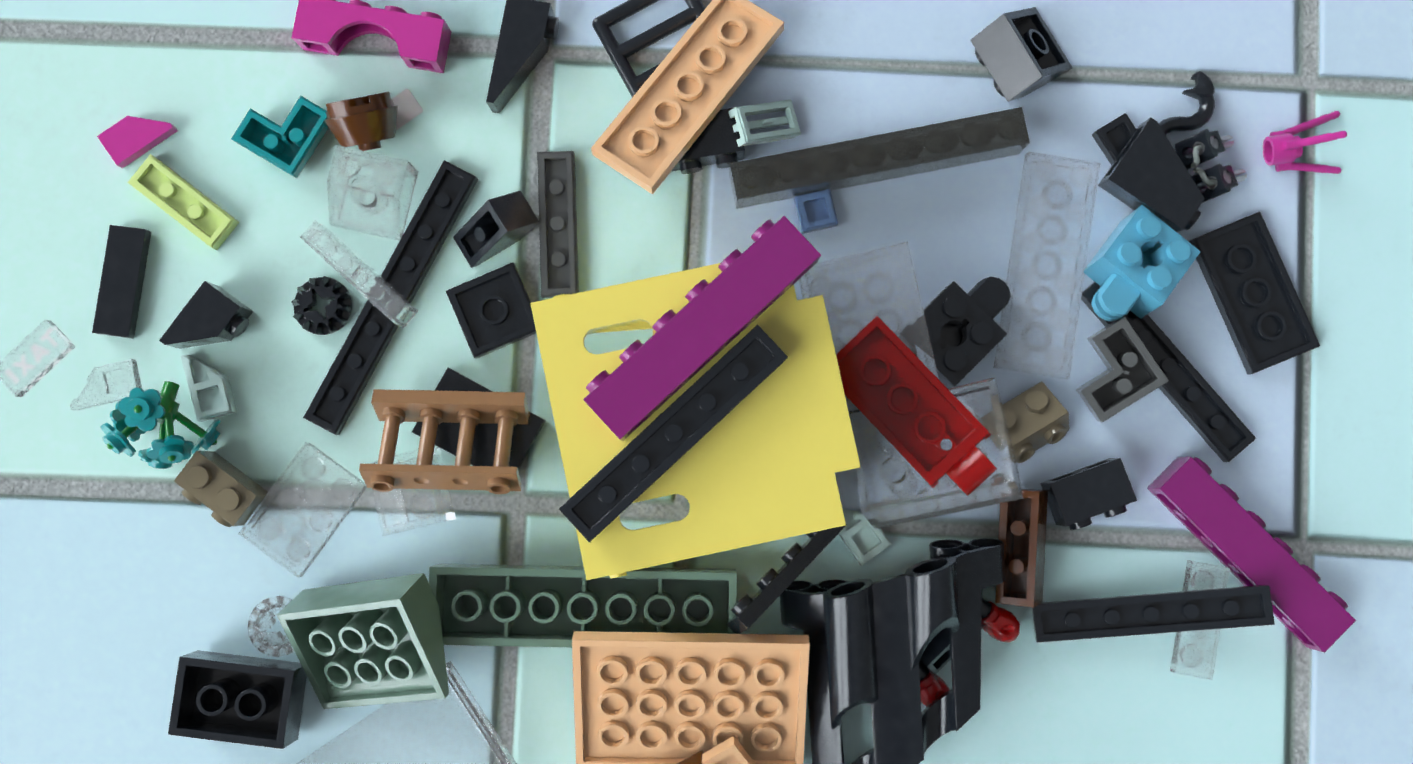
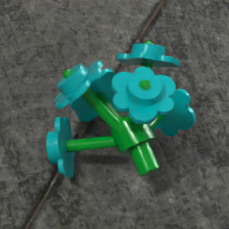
M164 381L161 393L156 389H147L145 391L139 387L131 389L130 397L122 398L116 403L115 410L110 412L113 426L105 423L100 428L106 434L102 439L108 449L117 454L124 452L129 457H132L136 450L129 443V440L132 442L139 440L141 434L146 433V431H152L157 426V422H159V438L151 442L150 448L139 450L138 456L141 457V461L148 462L150 467L166 469L172 467L173 463H180L182 460L190 458L200 447L208 450L211 445H216L217 438L221 434L216 430V427L221 421L219 419L215 420L206 431L178 412L180 404L175 402L180 385ZM175 420L200 437L195 445L192 441H185L182 436L174 435L173 422Z

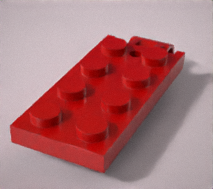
M878 316L836 354L846 397L932 488L939 483L938 480L947 474L969 496L997 470L993 463L976 447L983 439L986 440L990 437L991 433ZM949 439L952 442L950 450L946 451L941 448L942 440Z

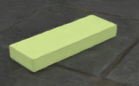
M151 154L127 182L215 250L219 249L239 224V221Z

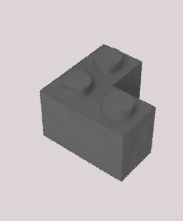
M1123 317L1087 338L1107 367V370L1077 388L1076 391L1095 419L1102 423L1169 380L1126 317Z

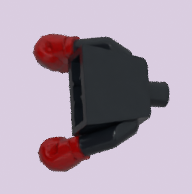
M982 597L981 629L992 638L1001 642L1010 643L1016 640L1020 633V623L1011 611L998 607L993 602L986 601ZM947 629L941 630L931 640L919 661L921 703L926 707L950 690L946 682L937 675L951 660L950 632Z

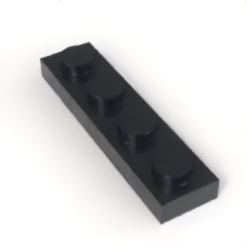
M845 526L808 533L806 535L809 539L802 546L796 542L781 557L785 564L777 572L771 568L756 583L760 590L752 598L746 594L734 605L731 611L735 616L726 625L735 634H741L749 629Z

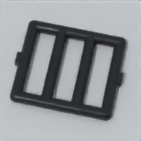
M628 0L593 20L592 26L631 97L636 94L659 64L636 76L627 58L695 22L705 10L701 0H685L689 7L688 9L620 45L610 27L660 0Z

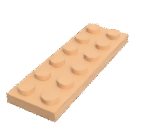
M712 0L591 147L593 156L653 194L784 31V22L749 0Z

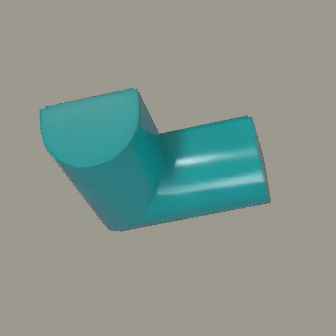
M300 96L284 123L280 126L250 108L231 140L291 176L298 178L329 129L324 121L327 119V111Z

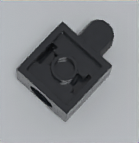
M988 277L978 282L966 293L953 281L897 336L948 389L953 388L1007 335L993 319L1009 303L1011 297L1010 289L1000 278Z

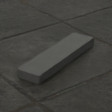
M574 151L537 152L541 297L553 298L561 294L579 293Z

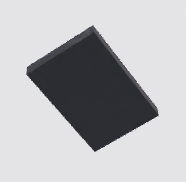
M447 367L435 391L493 392ZM529 411L528 424H516L513 426L509 467L520 469L546 420ZM417 422L412 433L420 436L423 422ZM442 422L437 427L435 445L456 456L460 423ZM479 423L475 426L471 465L493 466L498 424Z

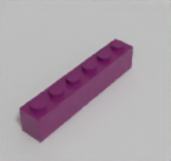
M785 216L775 224L771 219L763 223L752 234L751 238L754 243L744 253L736 249L728 255L718 266L722 271L721 274L710 284L705 279L700 281L685 296L689 301L686 306L677 314L672 309L666 312L652 326L656 333L644 344L639 339L636 340L619 356L623 363L611 374L606 370L602 371L586 386L590 393L583 400L621 441H624L818 262L821 254Z
M1177 457L1147 489L1244 586L1269 585L1273 615L1307 648L1325 653L1356 621L1346 611L1348 608L1347 603L1337 594L1331 591L1327 592L1318 583L1321 580L1318 574L1308 566L1300 565L1291 556L1293 550L1284 541L1277 537L1273 538L1264 529L1266 524L1258 515L1241 507L1237 503L1239 500L1237 494L1224 484L1219 485L1210 476L1212 470L1206 463L1197 457Z

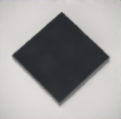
M514 262L446 291L475 359L536 334L530 304L531 300Z

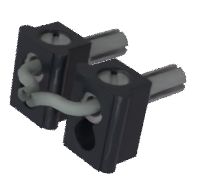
M1205 129L1175 144L1176 153L1186 169L1193 168V172L1197 173L1191 177L1205 198L1202 203L1230 192L1231 188L1238 186V182H1242L1247 178V174L1238 176L1245 173V170L1238 169L1233 171L1231 165L1222 166L1217 164L1204 171L1198 167L1199 164L1217 157L1226 148L1234 145V140L1228 141L1233 138L1232 136L1220 137L1218 130L1209 132L1208 129Z

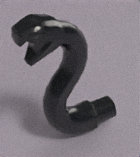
M1202 71L1196 72L1191 77V80H1195V87L1182 92V94L1199 101L1200 107L1198 112L1189 117L1178 116L1162 120L1159 125L1165 135L1172 131H1192L1201 128L1212 117L1215 109L1214 86L1211 79Z

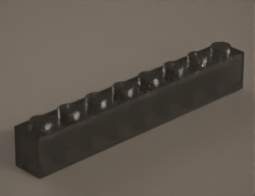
M1019 107L730 163L729 176L735 206L738 209L790 199L795 196L826 189L837 190L1018 155L1030 141L1023 109Z

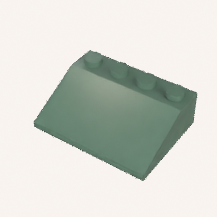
M424 573L304 589L277 614L323 709L445 699L449 695L439 605Z

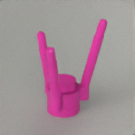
M1334 111L1286 130L1271 132L1270 136L1266 137L1263 141V157L1266 164L1269 166L1275 165L1277 172L1296 170L1317 173H1341L1342 169L1340 167L1294 161L1302 156L1304 146L1347 137L1346 131L1302 139L1299 136H1293L1338 118L1340 112Z

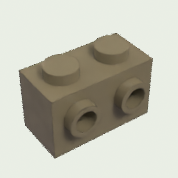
M196 451L174 480L176 484L184 489L181 492L184 497L195 504L201 505L203 503L213 511L211 516L226 527L250 525L272 496L271 493L215 451Z

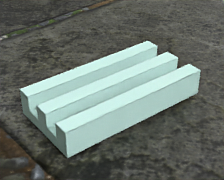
M791 100L739 106L728 111L730 118H735L736 124L732 125L734 133L739 132L741 137L736 140L738 147L792 139L801 135ZM779 111H785L786 116L748 122L746 120V116ZM789 125L790 127L789 129L750 134V130Z

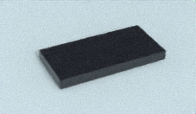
M1261 212L1189 241L1201 251L1196 260L1247 375L1254 374L1320 346Z

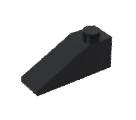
M506 0L486 103L492 112L500 113L548 52L550 39H556L559 18L555 17L551 3L536 0Z

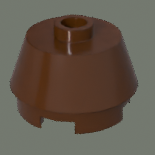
M390 92L326 104L327 119L324 121L342 148L358 145L359 152L381 148L380 140L395 137L398 106H394Z

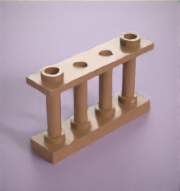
M373 390L371 403L379 421L385 422L378 463L360 464L359 472L367 488L380 492H389L393 489L485 490L494 494L521 491L522 484L518 468L509 467L513 426L516 424H528L529 407L525 392ZM403 422H423L416 465L393 464L399 427ZM442 422L460 423L455 466L432 465L437 427ZM479 423L498 424L493 466H470L475 426Z

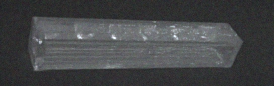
M315 220L300 236L305 243L394 324L404 328L417 314L418 310L326 226Z

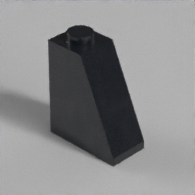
M1151 117L1138 126L1098 184L1099 187L1133 210L1137 209L1140 205H1144L1176 232L1184 229L1187 231L1196 223L1201 215V212L1197 209L1205 199L1159 123Z

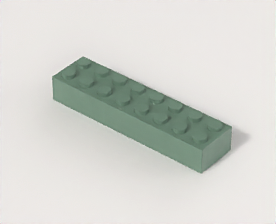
M437 564L429 568V585L439 605L444 645L572 648L574 631L735 634L726 624L735 616L731 609L737 602L736 569L643 568L629 571L626 576L610 579V576L586 580L584 566Z

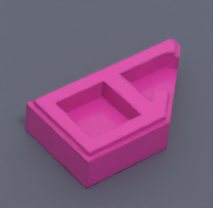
M126 116L97 137L115 164L124 168L178 130L171 123Z

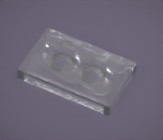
M305 442L238 534L297 578L302 577L367 489L365 482L314 445Z

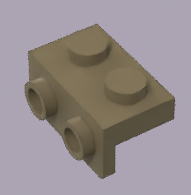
M1042 381L979 419L980 423L991 433L990 439L1001 451L1002 460L1007 467L1016 462L1023 463L1034 455L1036 450L1048 443H1057L1070 429L1069 412Z

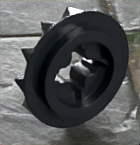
M326 276L309 278L308 282L297 287L295 299L291 301L294 306L293 317L303 329L317 335H328L341 329L347 323L352 311V300L347 288L339 281ZM316 293L324 300H332L330 304L325 306L326 317L317 310H310L317 304Z

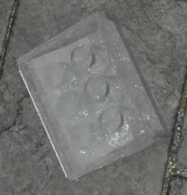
M908 241L816 263L798 280L802 299L823 295L836 354L878 316L939 379ZM845 395L848 412L858 411L859 409Z
M995 377L948 388L991 433L990 437L986 440L983 439L976 447L993 463L997 470L969 496L947 474L938 480L939 483L932 488L860 410L849 412L861 466L856 468L861 513L874 529L1023 499L1017 462ZM949 439L942 440L941 448L946 451L950 450L952 442Z

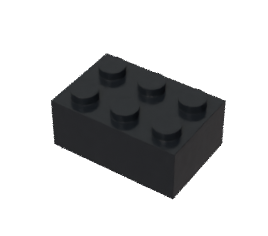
M200 650L180 656L168 735L284 749L298 740L307 675L301 663Z

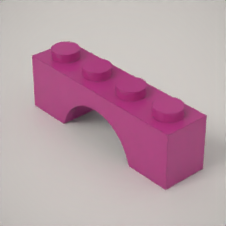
M299 0L291 38L303 50L339 56L343 48L353 39L365 34H380L391 38L397 43L400 57L408 68L444 74L452 32L445 20L440 15L432 12H421L420 15L409 14L404 9L396 6H385V9L373 8L370 4L360 0H350L349 3L337 2L336 0Z

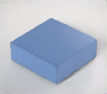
M830 189L794 197L802 234L838 225Z

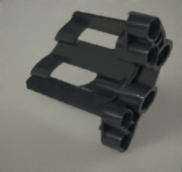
M982 538L972 540L969 543H963L959 540L933 541L929 544L930 559L911 566L906 570L905 574L873 582L872 579H856L852 581L834 579L825 580L818 584H812L808 581H793L779 596L782 625L803 630L804 635H809L807 693L812 764H844L841 717L848 710L860 704H871L874 748L859 756L851 764H919L924 760L926 750L938 738L950 731H958L980 710L982 588L998 585L1006 580L1004 542L1002 540ZM947 629L950 632L952 689L939 696L921 712L919 661L931 640L941 630Z

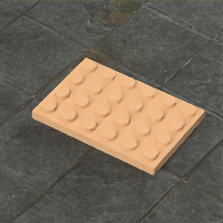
M574 631L572 637L576 764H677L702 750L704 753L732 736L736 737L756 764H803L810 647L809 635Z

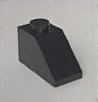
M517 191L487 200L453 238L470 267L473 268L520 241L539 220L522 192Z
M204 281L159 341L164 345L179 349L232 341L234 337H238L246 330L249 325L248 318L254 311L220 286Z

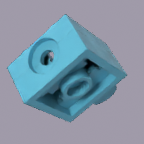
M1140 205L1120 221L1083 271L1100 286L1091 302L1094 312L1098 317L1106 321L1118 320L1128 314L1129 311H1132L1141 319L1164 304L1201 251L1144 205Z

